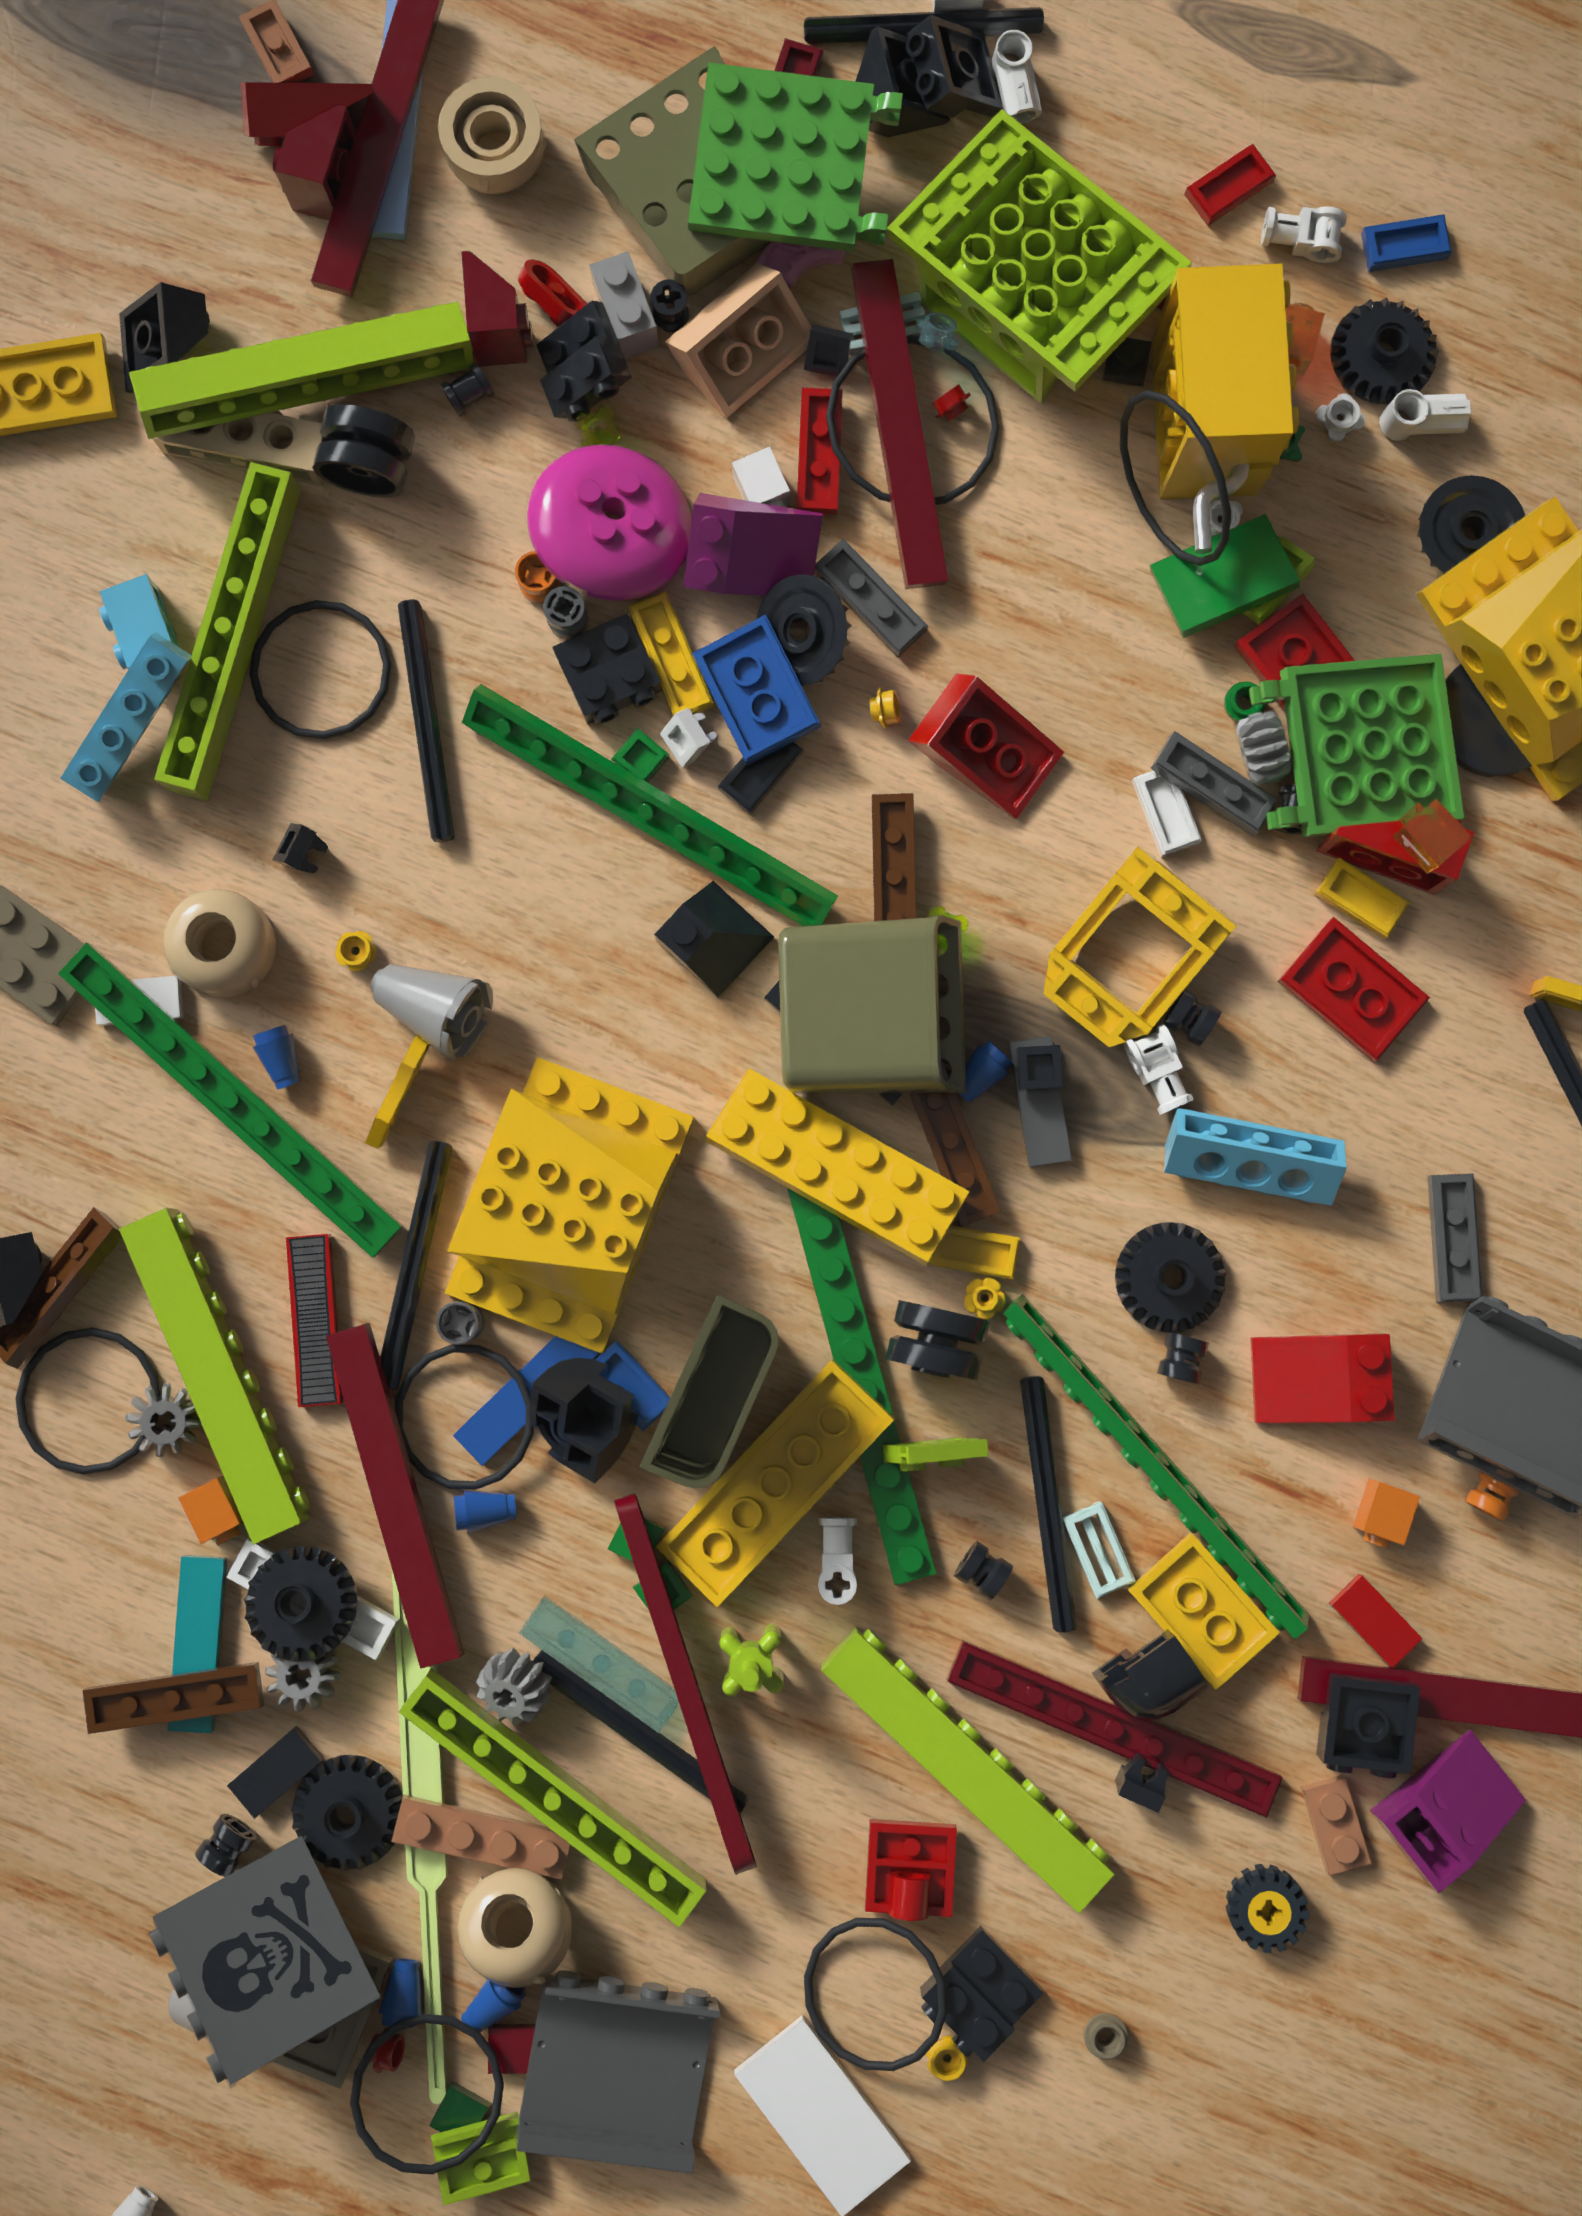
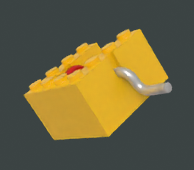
M1283 263L1178 268L1151 339L1153 391L1170 396L1192 415L1211 443L1225 477L1228 497L1258 495L1264 483L1270 480L1273 466L1279 464L1283 450L1288 449L1291 436L1298 431V407L1291 404V391H1294L1296 386V367L1294 364H1289L1288 349H1291L1293 345L1294 331L1292 322H1286L1285 309L1290 304L1291 285L1289 280H1284ZM1154 401L1160 499L1195 498L1193 504L1195 553H1209L1212 551L1210 504L1214 499L1220 497L1217 480L1203 447L1187 423L1165 403Z

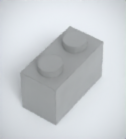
M629 251L590 264L594 289L599 302H603L625 359L658 348L656 324Z

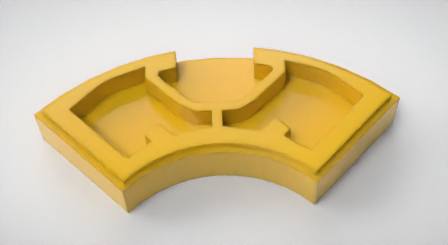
M415 1036L406 1052L388 1093L374 1118L365 1144L376 1149L383 1146L430 1045L422 1038Z

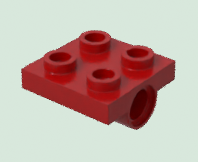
M870 1819L865 1912L889 1913L893 1918L906 1921H921L928 1919V1916L952 1917L957 1836L956 1824Z

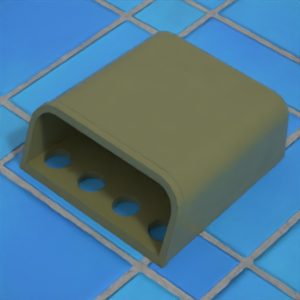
M715 46L574 139L585 171L593 184L599 188L666 279H672L677 284L683 285L687 296L697 293L772 242L688 230L705 92L698 81L707 72L708 62L725 64ZM673 94L682 95L687 99L688 107L682 113L673 114L665 108L664 103L666 99ZM638 117H646L653 122L654 129L649 135L640 137L631 131V123ZM604 140H613L619 145L620 151L615 158L603 159L596 152L598 144Z
M944 915L927 918L788 927L780 932L778 953L782 1078L784 1085L791 1092L796 1094H967L961 921ZM937 934L945 937L948 946L945 953L937 957ZM938 975L944 977L949 984L947 994L940 999L938 998ZM939 1017L947 1020L951 1028L948 1037L940 1041ZM941 1059L947 1061L952 1069L951 1076L947 1081H945L942 1074Z
M716 1295L639 1468L685 1487L695 1489L707 1487L719 1478L777 1352L779 1343L778 1333L771 1320L758 1312L720 1295Z

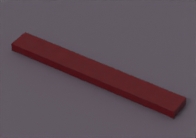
M397 0L373 77V93L367 97L311 278V282L316 288L349 297L354 296L444 0Z
M893 259L853 263L851 274L905 590L945 585L948 582V575Z
M366 1323L327 1335V1343L420 1669L460 1658L465 1653L371 1325Z
M963 1639L946 1678L947 1682L1129 1760L1136 1753H1141L1145 1758L1144 1766L1156 1771L1157 1765L1161 1762L1166 1766L1167 1776L1265 1818L1268 1817L1283 1778L1276 1772L1156 1721L1139 1720L1129 1716L1109 1701Z
M1302 1655L1297 1699L1303 1702L1326 1704L1329 1673L1411 1682L1420 1686L1418 1717L1582 1738V1692Z

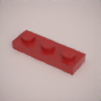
M802 387L796 509L837 515L840 461L832 450L826 420L831 389ZM839 389L834 412L839 447L841 443L843 389Z

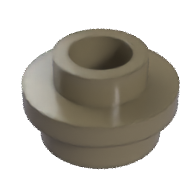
M1100 2013L1093 2016L1087 2022L1084 2029V2041L1088 2050L1095 2057L1109 2060L1118 2057L1125 2050L1128 2042V2032L1119 2017L1111 2013ZM1104 2028L1111 2029L1113 2031L1111 2039L1108 2041L1099 2040L1098 2033Z

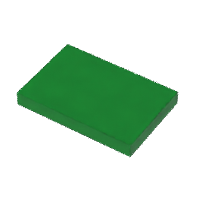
M1266 514L1230 529L1229 542L1220 558L1216 561L1198 566L1182 560L1173 554L1150 565L1152 576L1182 638H1186L1300 588V580ZM1221 534L1211 538L1212 551L1209 553H1195V545L1182 551L1200 558L1212 554L1221 540Z

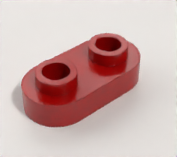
M534 259L525 262L518 275V282L522 287V292L529 299L535 301L550 316L551 321L557 327L587 305V302L552 267Z

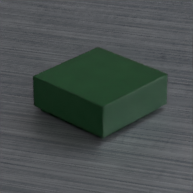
M452 2081L429 2126L439 2132H444L481 2122L490 2102Z

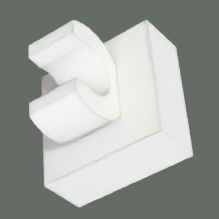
M689 708L677 712L660 733L682 768L694 763L717 737L715 731L705 734L700 724L706 718L704 714L697 713L693 715Z

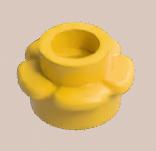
M882 687L878 688L877 697H871L869 701L870 713L873 722H880L881 726L885 729L889 727V724L900 723V705L895 690L884 691Z
M363 931L346 932L341 935L335 950V957L341 966H347L350 971L354 972L366 969L367 964L372 963L377 954L376 946L372 945L371 936ZM355 947H358L360 950L357 955L352 953Z
M988 1277L984 1280L978 1278L972 1280L966 1287L967 1295L964 1297V1305L967 1311L977 1314V1317L980 1319L993 1318L997 1311L1003 1309L1006 1301L1005 1294L1000 1290V1283ZM982 1294L988 1295L989 1299L987 1302L981 1301L980 1297Z
M947 2035L937 2041L926 2053L927 2058H929L927 2067L936 2078L952 2081L963 2074L965 2067L969 2063V2058L955 2045L952 2040L953 2036ZM949 2054L951 2060L946 2062L943 2060V2056Z

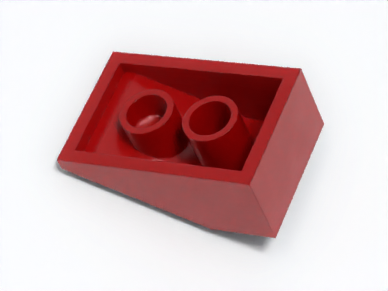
M240 82L244 135L254 137V143L257 146H282V137L286 136V132L338 104L346 107L373 93V84Z
M958 673L954 675L908 740L936 765L1013 819L1019 817L1064 754L1060 747L979 677Z
M1448 816L1340 826L1319 843L1316 852L1335 859L1341 858L1356 867L1434 895L1458 880L1474 832L1463 828L1464 824L1461 821ZM1401 835H1404L1409 840V842L1421 853V855L1430 863L1429 866L1410 847V845L1406 847L1403 844L1404 839Z
M1366 1333L1250 1337L1255 1423L1395 1421L1390 1334Z

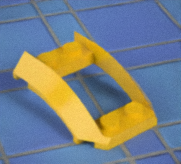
M1139 846L1136 847L1049 953L1047 975L1045 977L1043 994L1108 1047L1125 1043L1129 1039L1148 1035L1181 992L1237 927L1223 910L1220 911L1155 859L1156 856ZM1126 893L1191 944V947L1137 1012L1072 960Z

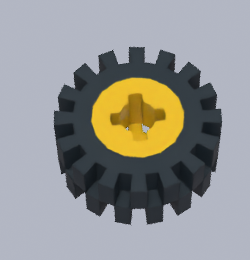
M1262 1864L1255 1865L1256 1870L1249 1871L1248 1868L1242 1870L1243 1876L1239 1880L1236 1877L1232 1880L1233 1888L1231 1891L1227 1890L1226 1895L1228 1901L1226 1912L1237 1936L1242 1942L1246 1941L1249 1947L1257 1950L1258 1946L1261 1947L1264 1953H1272L1271 1947H1277L1279 1952L1287 1950L1284 1944L1288 1941L1294 1946L1299 1941L1296 1936L1297 1933L1301 1932L1304 1934L1307 1928L1304 1919L1309 1920V1911L1306 1907L1308 1903L1297 1882L1293 1880L1288 1872L1285 1870L1281 1872L1277 1866L1271 1864L1269 1868H1264ZM1273 1908H1277V1910H1274L1269 1917V1912L1272 1911Z

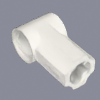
M1009 30L998 38L991 63L998 82L1003 110L1022 125L1040 117L1042 108L1031 62V40L1024 32ZM1003 55H1016L1019 58V61L1011 62L1007 60Z
M1403 390L1395 396L1382 412L1379 421L1380 429L1386 437L1396 441L1405 440L1409 436L1416 434L1464 433L1468 429L1469 417L1471 415L1470 400L1466 398L1465 394L1423 395L1417 390ZM1398 410L1407 413L1410 421L1403 419L1399 415Z

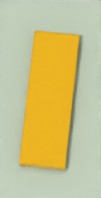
M662 592L628 606L643 646L661 682L662 691L672 715L674 716L677 712L687 708L694 715L714 707L667 592Z

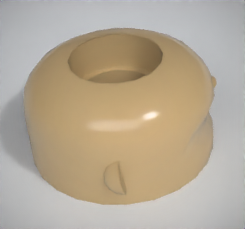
M477 78L464 83L454 90L440 111L438 133L444 156L455 176L469 188L489 194L507 193L528 182L537 171L543 158L546 141L544 140L540 114L536 104L530 95L519 85L502 78ZM499 131L510 135L505 145L498 149L486 150L476 145L479 138L489 132Z
M211 889L190 894V897L186 898L175 908L168 919L164 931L163 946L166 959L170 965V971L176 974L182 982L201 993L213 997L229 998L242 995L252 989L255 990L258 984L265 979L272 968L276 956L277 940L272 923L259 906L239 893L230 890ZM217 925L231 926L236 933V942L232 951L219 961L208 960L202 950V941L205 934Z
M509 1868L497 1871L487 1877L481 1876L478 1884L473 1887L466 1897L459 1914L458 1938L465 1959L477 1973L487 1980L504 1987L521 1988L544 1983L545 1978L557 1969L565 1957L571 1942V1912L565 1898L549 1880L539 1873L525 1868ZM523 1906L531 1912L533 1928L529 1937L520 1946L505 1948L498 1942L496 1936L497 1921L507 1909Z

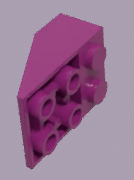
M1469 1729L1374 1806L1370 1812L1421 1877L1435 1891L1440 1893L1476 1863L1524 1804L1526 1799Z

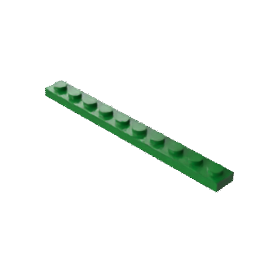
M480 684L473 690L462 724L802 926L824 925L838 895L488 687Z
M86 942L58 972V975L372 1258H375L402 1229L403 1225L92 944Z
M787 1188L833 1359L893 1416L840 1219L838 1216ZM893 1421L863 1452L860 1459L895 1585L935 1575L936 1571L909 1472L900 1471L898 1463L884 1462L883 1445L900 1443L895 1421Z
M1023 1294L1016 1298L1003 1313L1008 1318L1006 1324L1011 1332L1020 1340L1027 1339L1036 1350L1034 1354L1038 1362L1047 1371L1052 1372L1054 1370L1065 1382L1063 1387L1069 1397L1077 1404L1083 1402L1094 1414L1092 1420L1097 1428L1106 1436L1112 1435L1122 1446L1121 1453L1128 1463L1136 1469L1141 1467L1151 1478L1149 1482L1155 1493L1164 1501L1170 1499L1179 1509L1178 1515L1183 1524L1192 1533L1199 1532L1209 1543L1207 1547L1214 1559L1222 1566L1228 1564L1238 1575L1236 1579L1241 1589L1250 1598L1257 1597L1267 1608L1266 1614L1272 1624L1280 1631L1286 1629L1294 1639L1308 1629L1309 1613L1029 1300Z

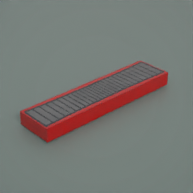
M331 1234L286 1237L298 1407L343 1403V1395L326 1339L327 1335L338 1332Z

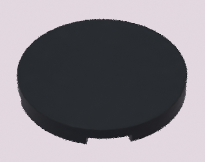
M1460 664L1445 679L1457 764L1469 772L1485 777L1506 776L1525 771L1532 765L1500 724L1462 664Z

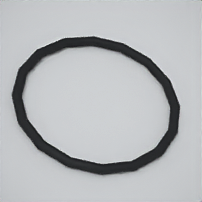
M314 600L289 607L266 625L255 643L249 675L255 699L273 723L296 736L328 739L352 732L375 714L388 692L391 661L384 637L367 616L344 603ZM317 608L342 611L363 623L377 641L383 663L380 689L368 709L349 724L325 731L298 728L279 717L263 697L258 677L261 650L273 630L291 616Z
M93 1327L64 1332L41 1346L23 1369L15 1397L19 1427L32 1450L55 1468L83 1475L113 1470L133 1458L140 1452L139 1446L145 1435L139 1437L130 1450L112 1461L87 1466L59 1460L43 1448L28 1425L24 1398L30 1375L44 1355L71 1339L95 1336L116 1341L137 1356L150 1379V1385L155 1389L157 1396H161L158 1375L144 1351L119 1333ZM157 1413L152 1415V1417H156V1423L159 1416Z
M451 1344L426 1354L406 1373L395 1398L394 1409L410 1463L423 1477L448 1489L477 1490L502 1480L523 1460L534 1434V1427L530 1426L529 1418L531 1394L525 1378L506 1357L481 1345ZM451 1353H478L499 1363L517 1382L526 1405L525 1434L516 1455L499 1472L476 1481L449 1480L428 1470L411 1451L403 1429V1401L413 1378L429 1362Z
M854 1918L831 1928L812 1950L804 1974L805 2006L818 2036L838 2057L864 2070L895 2071L920 2061L938 2041L948 2012L946 1981L933 1952L911 1930L885 1918ZM856 1927H883L907 1938L926 1958L937 1983L939 2011L931 2035L914 2053L893 2062L868 2061L843 2049L825 2030L814 2005L812 1977L820 1954L837 1935Z
M421 2014L394 2023L370 2043L354 2072L350 2106L357 2134L376 2159L400 2172L435 2174L461 2165L486 2143L501 2112L504 2081L495 2051L479 2030L453 2016ZM423 2023L450 2025L472 2037L488 2057L495 2082L492 2113L479 2137L459 2155L432 2165L404 2163L382 2151L365 2129L359 2104L363 2074L376 2050L397 2032Z

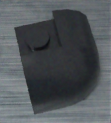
M572 1358L551 1366L532 1383L529 1409L530 1426L538 1427L541 1435L552 1447L548 1451L550 1456L589 1481L596 1483L621 1456L635 1430L639 1415L631 1411L634 1394L606 1379L607 1364L594 1359Z
M1168 1629L1133 1655L1126 1648L1092 1672L1111 1701L1125 1714L1139 1720H1158L1173 1714L1209 1688L1207 1681L1176 1636Z

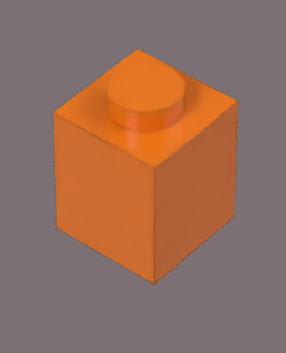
M224 1476L217 1477L178 1497L200 1544L214 1539L218 1546L241 1534L238 1526L243 1524V1520Z
M1369 1478L1353 1527L1365 1531L1363 1540L1388 1549L1391 1541L1405 1545L1420 1496Z

